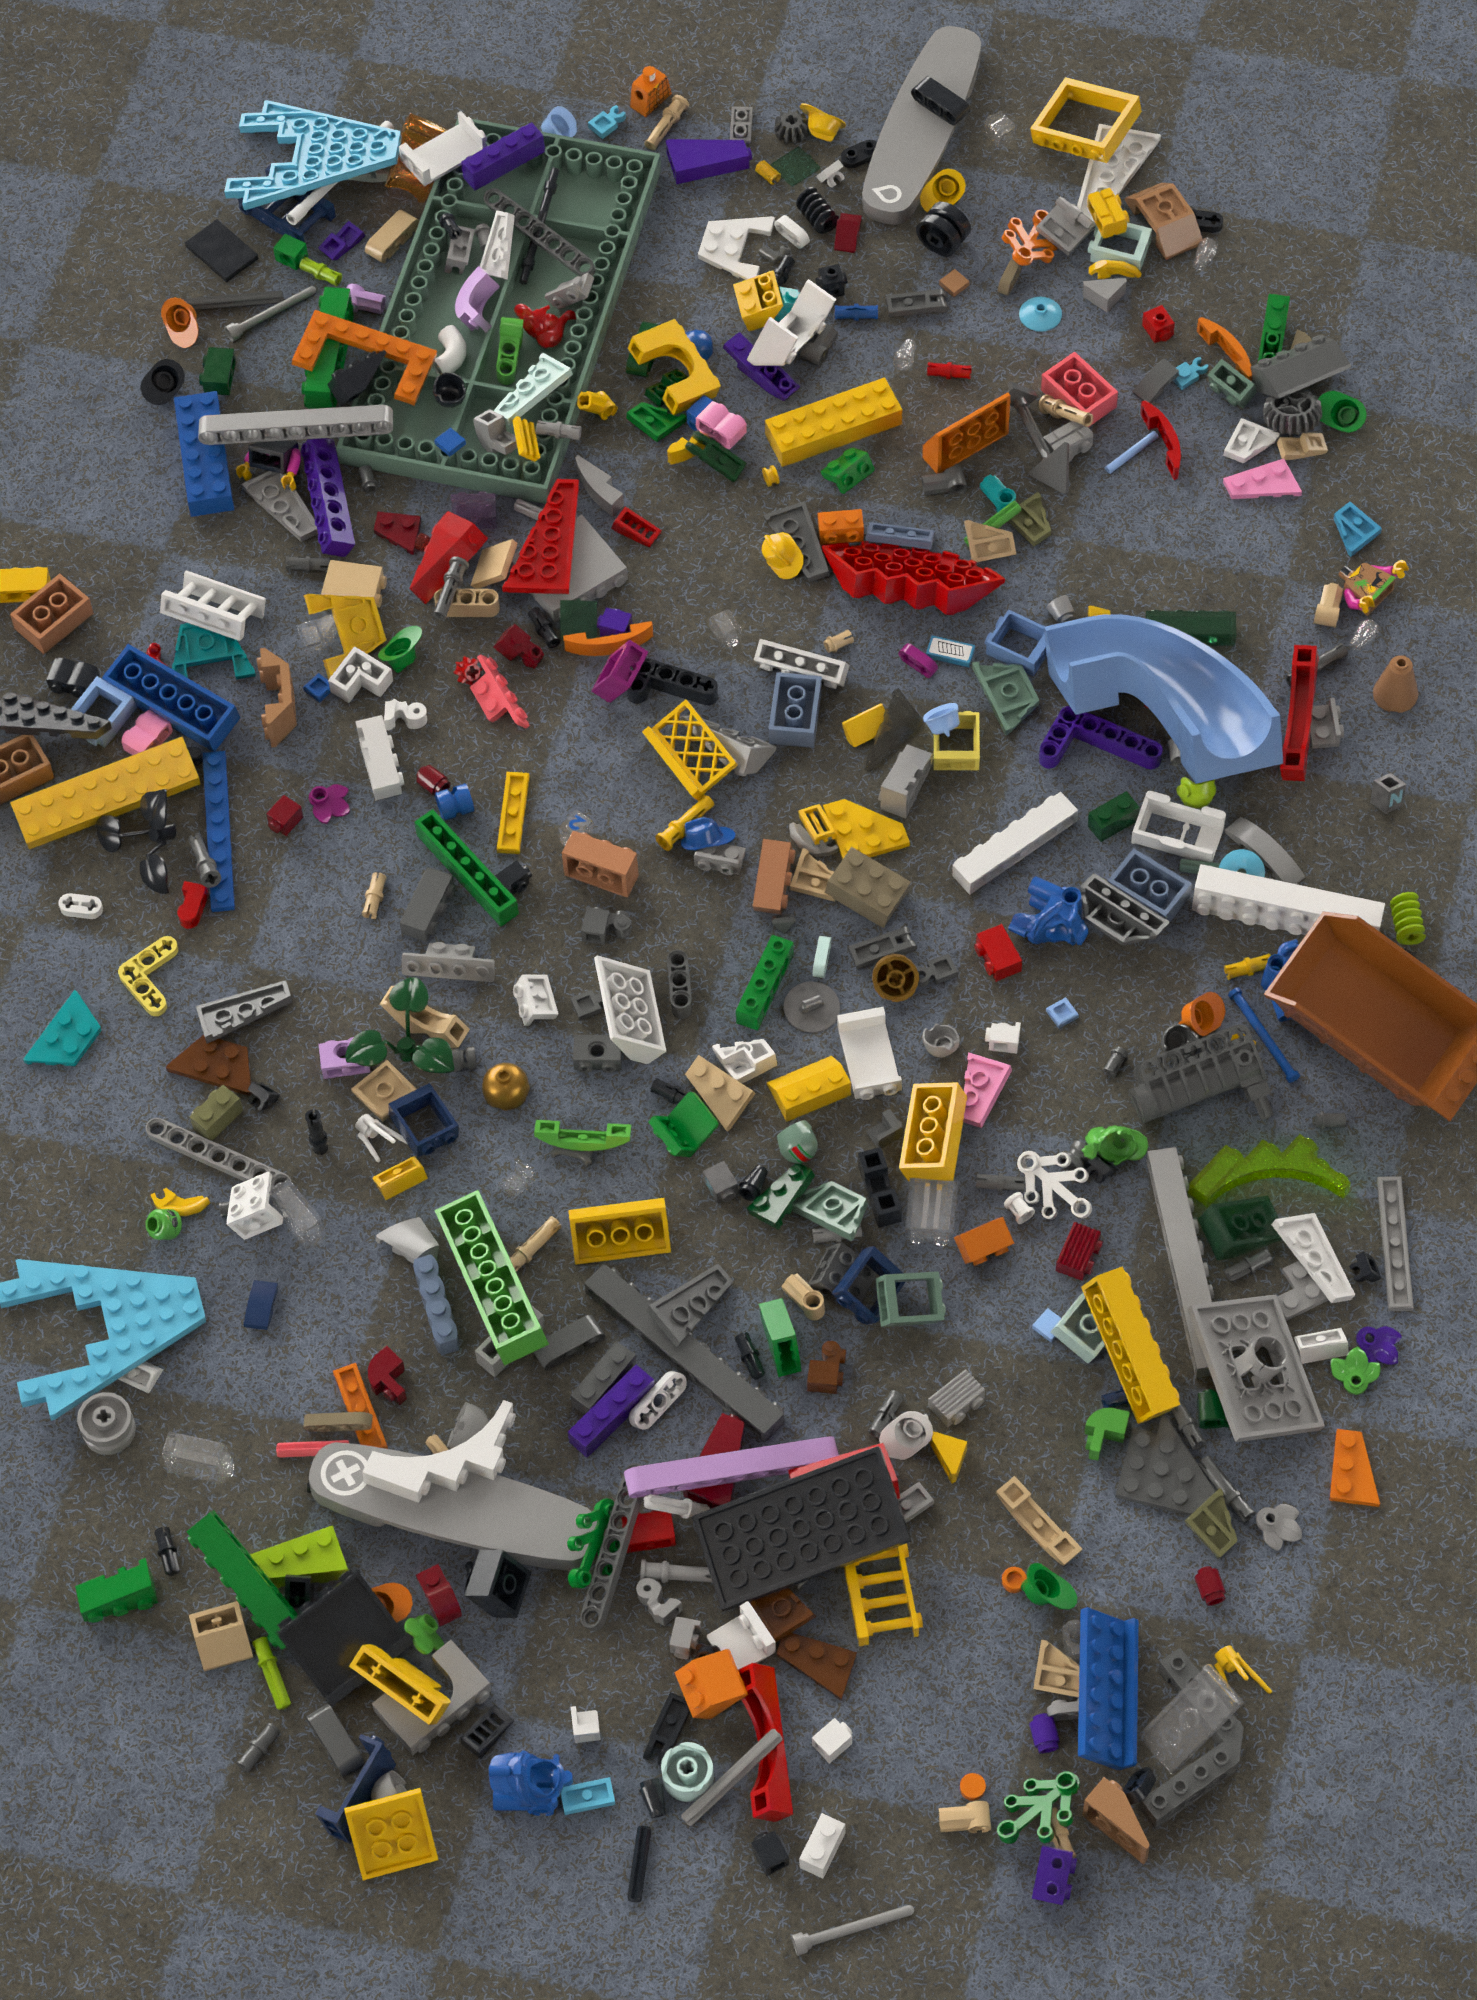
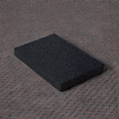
M218 219L185 242V246L226 283L259 259L256 252Z

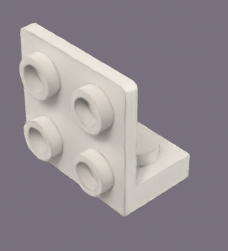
M270 1172L237 1184L231 1189L226 1224L244 1240L283 1223V1216L269 1204L272 1174Z
M749 1601L740 1605V1616L707 1635V1640L711 1646L716 1645L721 1651L730 1649L737 1669L751 1663H759L776 1652L775 1640Z

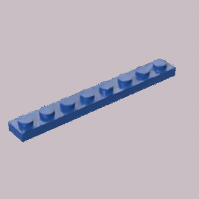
M226 752L203 753L208 854L210 858L215 860L216 870L221 874L220 883L210 888L212 912L235 910Z

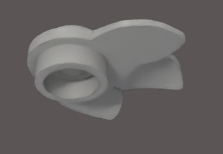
M1280 1504L1274 1509L1265 1507L1257 1513L1256 1524L1263 1531L1264 1541L1270 1548L1279 1551L1283 1541L1295 1542L1302 1539L1301 1528L1294 1521L1299 1515V1511L1295 1507ZM1266 1516H1269L1273 1522H1268Z

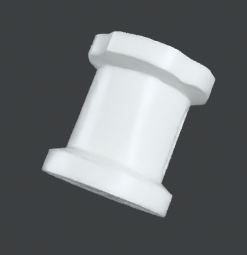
M1021 1192L1014 1193L1004 1202L1005 1208L1011 1210L1018 1224L1024 1223L1035 1214L1033 1207H1029L1023 1200Z

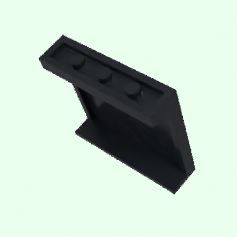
M351 1569L347 1570L338 1577L341 1582L333 1588L331 1585H328L318 1593L320 1598L313 1603L309 1600L298 1608L300 1613L293 1619L290 1616L283 1619L277 1624L280 1629L275 1632L330 1706L335 1705L367 1680L349 1667L362 1645L371 1644L377 1646L394 1659L413 1644L410 1637L405 1635L361 1576L360 1570H355L354 1572Z

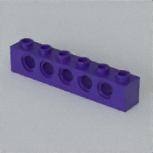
M329 438L307 439L301 447V455L304 460V471L307 475L308 490L312 500L311 507L314 510L315 525L318 530V542L323 554L346 557L355 546V540L334 439Z

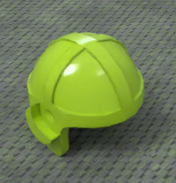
M1183 777L1181 778V784L1177 786V795L1185 806L1201 809L1208 806L1216 794L1215 779L1196 784L1190 779Z

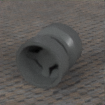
M469 1046L465 1050L452 1049L454 1072L462 1071L464 1068L470 1070L477 1069L474 1046Z
M1077 1140L1071 1144L1070 1151L1065 1152L1071 1158V1163L1066 1169L1073 1171L1079 1167L1083 1168V1164L1089 1159L1081 1151L1086 1144ZM1066 1156L1060 1158L1061 1164L1066 1162Z

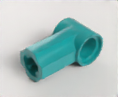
M990 474L984 477V480L980 483V489L996 506L997 513L1012 501H1016V493L1012 489L1006 488L995 475L992 476Z

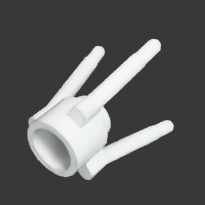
M364 1114L356 1122L355 1128L360 1131L358 1137L364 1142L378 1163L381 1160L369 1142L368 1137L374 1138L380 1134L391 1143L396 1142L393 1138L395 1137L407 1144L402 1135L383 1125L377 1119H373L369 1114Z

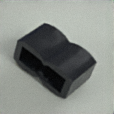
M57 657L52 664L46 681L48 687L54 693L62 694L66 692L71 693L76 698H80L97 676L100 677L98 668L92 664Z

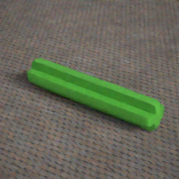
M1012 501L984 522L983 525L998 529L1021 512L1022 509L1016 501ZM966 536L964 538V542L969 547L968 539Z

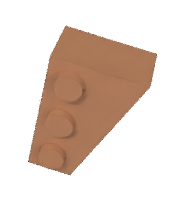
M763 839L753 900L754 911L782 915L783 908H787L788 895L785 894L787 886L791 885L792 872H790L791 864H794L795 850H793L790 842Z

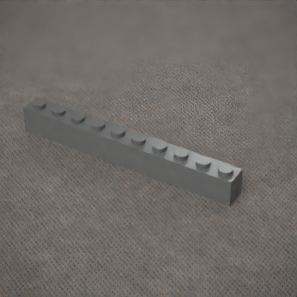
M603 1264L584 1283L587 1295L728 1413L738 1416L744 1422V1426L764 1443L785 1423L784 1410L778 1403H771L766 1399V1395L760 1388H753L748 1384L743 1374L740 1372L735 1373L730 1369L725 1359L722 1357L717 1358L711 1353L712 1351L709 1346L704 1342L699 1343L693 1338L694 1336L691 1332L676 1347L646 1311L648 1306L655 1301L650 1297L645 1298L641 1295L640 1290L632 1282L627 1283L623 1280L618 1270L613 1267L610 1269L607 1265Z

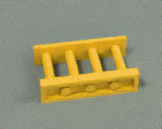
M907 1543L844 1566L859 1646L869 1645V1636H873V1633L912 1627L914 1637H918L919 1628H923L921 1613H916L905 1560V1558L909 1557ZM892 1557H898L900 1570L866 1576L856 1572L855 1566H859V1563ZM903 1580L905 1590L903 1594L873 1599L861 1598L860 1589H864V1586ZM905 1603L908 1605L910 1617L875 1623L865 1619V1613L869 1609Z

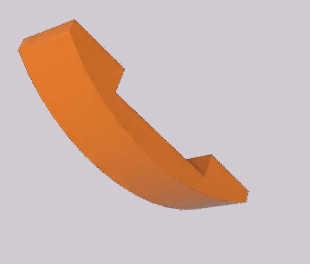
M1202 317L1199 318L1197 325L1198 334L1209 346L1217 342L1236 364L1235 369L1252 382L1251 363L1246 351L1238 340L1215 322Z
M652 621L631 624L629 633L587 639L585 632L563 636L565 651L585 656L611 655L629 640L640 646L653 637Z

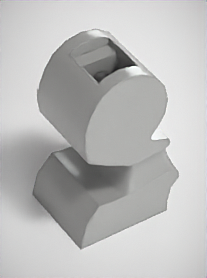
M644 1578L638 1582L636 1586L638 1600L648 1607V1612L652 1615L655 1623H660L665 1627L683 1610L682 1602L677 1599L669 1598L665 1604H660L663 1592L662 1586L656 1580Z

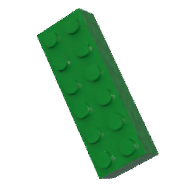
M324 287L323 295L319 296L320 312L353 322L354 309L350 289ZM327 338L313 371L305 369V377L307 378L306 382H302L301 387L302 395H305V408H336L337 399L327 384L332 379L331 375L339 369L344 370L348 350L347 344Z

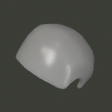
M935 1024L930 1030L925 1028L922 1035L923 1044L927 1052L934 1057L942 1058L949 1056L959 1046V1035L956 1029L949 1025Z

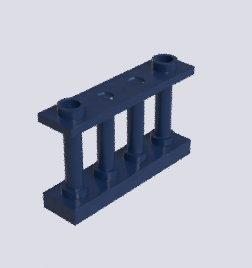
M271 164L265 169L266 177L269 176ZM312 190L307 191L301 196L294 195L271 202L265 209L258 206L244 210L243 198L238 199L239 209L245 215L250 214L282 236L287 234L304 243L303 234L320 218H325L331 222L336 217L334 204L322 197L311 208L314 213L297 229L288 224L287 214L313 192ZM288 198H294L298 201L281 219L272 214Z

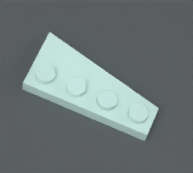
M542 353L537 365H532L529 368L527 377L524 380L520 379L518 381L516 390L508 393L494 411L503 415L505 423L511 425L515 417H521L573 375L571 368Z

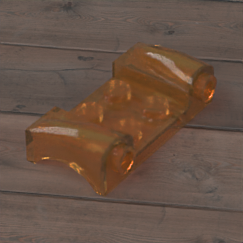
M410 113L401 131L402 139L400 145L407 143L414 150L449 129ZM399 154L397 164L390 167L385 187L404 189L412 193L420 203H424L430 195L434 181L423 186L400 161Z

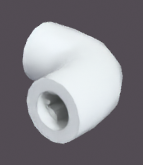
M448 325L438 335V340L445 347V352L437 357L433 363V368L437 374L445 372L454 373L462 366L466 358V342L455 326Z

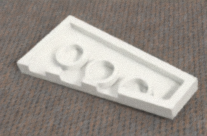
M1315 1213L1274 1220L1271 1225L1331 1303L1351 1300L1355 1296Z

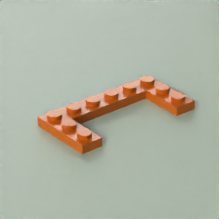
M314 310L292 358V365L313 371L327 338L370 353L374 351L379 353L385 350V358L407 365L394 394V399L415 406L436 359L437 350Z

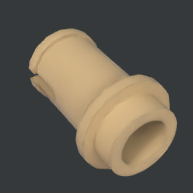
M845 630L833 637L828 636L824 641L826 651L828 653H836L837 649L852 644L854 642L853 637L844 640L845 637L852 635L851 632Z

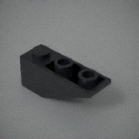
M385 350L379 353L374 351L365 357L366 360L362 362L356 360L348 366L349 369L345 371L339 369L331 375L332 379L327 385L341 406L355 400L363 393L384 358Z

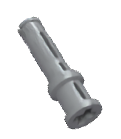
M646 1559L641 1561L640 1580L651 1578L661 1580V1583H666L668 1580L712 1582L708 1567L669 1565V1562L664 1560L662 1563L647 1562Z

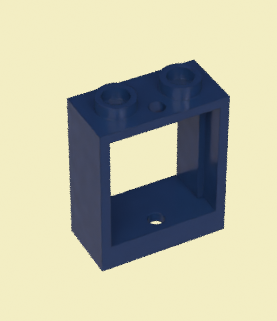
M430 1083L388 1103L389 1117L417 1158L422 1155H429L436 1148L444 1144L449 1145L458 1138L459 1125ZM430 1105L445 1129L418 1142L403 1118Z
M874 1246L865 1248L860 1252L832 1292L841 1306L852 1311L855 1314V1318L860 1323L866 1325L880 1320L878 1299L869 1310L847 1291L862 1268L867 1264L879 1276L903 1274L897 1266ZM895 1282L896 1295L905 1282Z

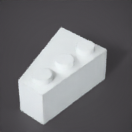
M380 715L355 721L375 801L402 794L401 786L405 784L402 772L397 773L396 767H399L396 753L392 754L391 749L394 748L391 735H387L383 716Z

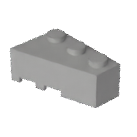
M907 745L903 752L898 754L895 765L881 785L878 800L881 801V810L903 818L907 817L932 766L933 753Z

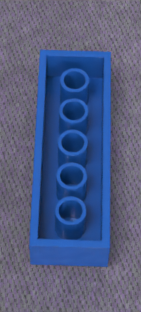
M217 391L174 397L187 501L191 517L234 510L226 445H205L198 439L199 419L206 415L221 414Z
M127 644L102 677L104 681L132 696L137 708L144 712L151 710L171 722L173 729L212 752L217 750L241 718L235 705L130 644Z

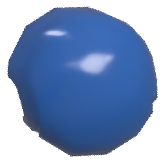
M695 329L686 332L685 334L695 344L702 359L708 360L713 353L711 336L703 330Z

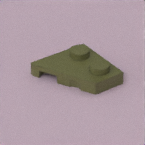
M1039 492L1019 504L1022 509L1021 512L1008 521L1033 547L1051 536V528L1046 519L1045 508H1043Z
M1221 1488L1216 1490L1184 1520L1188 1527L1218 1559L1238 1541Z

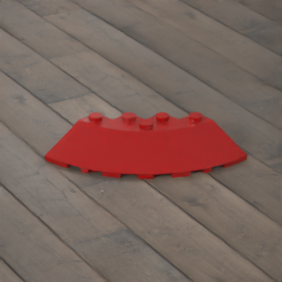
M861 541V545L849 546L848 542L822 546V552L841 587L853 598H863L864 596L874 594L884 604L905 600L914 609L921 610L935 605L944 614L954 615L957 612L967 610L1005 583V578L988 567L982 569L977 566L976 561L962 560L960 555L948 551H943L941 554L929 552V549L915 547L906 549L899 548V545L884 543L877 545L869 543V541Z

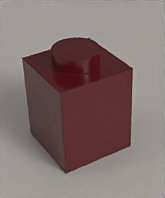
M285 795L266 813L269 828L273 832H281L285 836L304 817L302 807Z

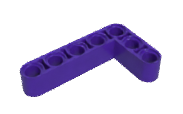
M1070 706L1062 708L1039 749V763L1047 769L1054 768L1059 764L1073 738L1150 770L1156 769L1161 765L1163 752L1162 746L1154 740L1088 712L1075 715Z

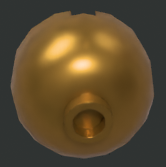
M891 954L884 956L877 962L873 969L872 981L874 989L880 997L892 1000V1002L907 1000L915 993L919 982L917 967L911 959L904 955Z
M512 1063L496 1064L487 1071L483 1078L482 1091L484 1099L492 1107L505 1111L516 1109L525 1102L530 1089L528 1078L520 1067Z

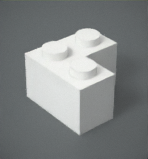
M354 646L328 682L331 693L350 703L361 687L381 697L393 682L391 668Z

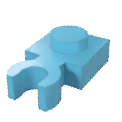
M615 105L610 109V113L607 114L603 111L590 120L588 128L601 139H604L618 128L617 123H621L626 119V112L623 111L621 114H617L619 109Z
M1201 357L1195 358L1191 365L1184 362L1176 367L1179 370V376L1173 382L1181 390L1198 381V374H1204L1208 371V364L1203 367L1198 366L1201 363Z

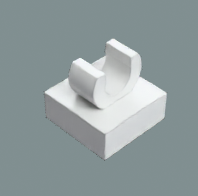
M838 159L816 177L821 183L827 179V184L833 188L837 185L833 177H836L840 182L845 179L844 175L838 171L843 165Z

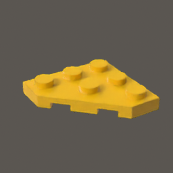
M846 799L823 805V811L836 831L837 839H835V842L839 848L842 860L851 847L871 858L910 846L905 828L898 821Z

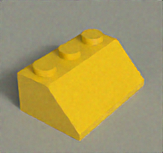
M832 1056L767 1082L786 1122L851 1095V1081L841 1063Z

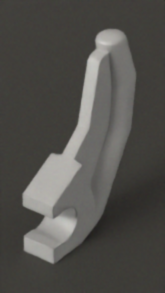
M794 822L789 824L790 837L801 849H807L815 857L830 856L839 852L837 845L833 847L827 846L828 843L833 842L831 837L828 838L827 842L820 840V844L815 845L809 833L800 824Z

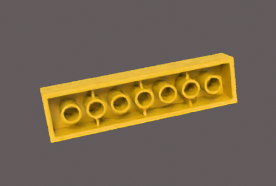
M179 737L10 803L29 849L96 825L97 820L104 815L116 817L140 808L141 798L147 792L167 789V797L200 785V780L184 739Z

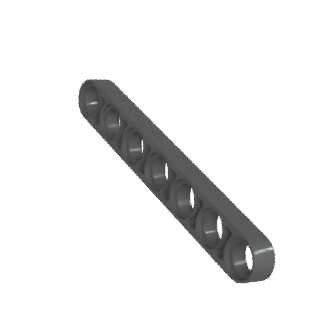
M491 188L485 192L484 201L490 210L496 213V211L504 212L509 206L514 207L515 209L512 213L515 215L514 228L577 276H582L586 273L592 276L595 274V265L588 256L497 188ZM498 195L499 200L496 203H490L489 199L491 196ZM522 218L530 219L526 226L519 225ZM537 230H545L542 237H534V233ZM553 241L560 242L559 247L556 249H550L549 245ZM567 253H575L574 259L570 261L564 259ZM583 264L591 265L587 272L580 271V267Z
M632 1463L626 1467L625 1471L627 1469L642 1465L638 1463ZM624 1473L580 1616L581 1623L590 1631H598L606 1623L643 1497L634 1498L630 1505H624V1498L629 1494ZM622 1517H627L626 1526L622 1529H617V1521ZM620 1541L619 1550L611 1553L609 1550L611 1543ZM606 1565H612L613 1572L609 1576L604 1577L602 1575L603 1568ZM599 1589H605V1597L600 1601H596V1592ZM598 1613V1621L593 1625H589V1615Z

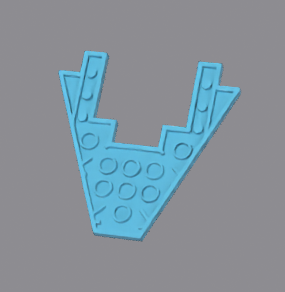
M18 1259L16 1260L19 1278L0 1283L1 1308L69 1292L74 1294L77 1311L102 1306L109 1340L85 1345L90 1365L17 1382L22 1408L47 1402L51 1421L65 1414L206 1322L195 1277Z

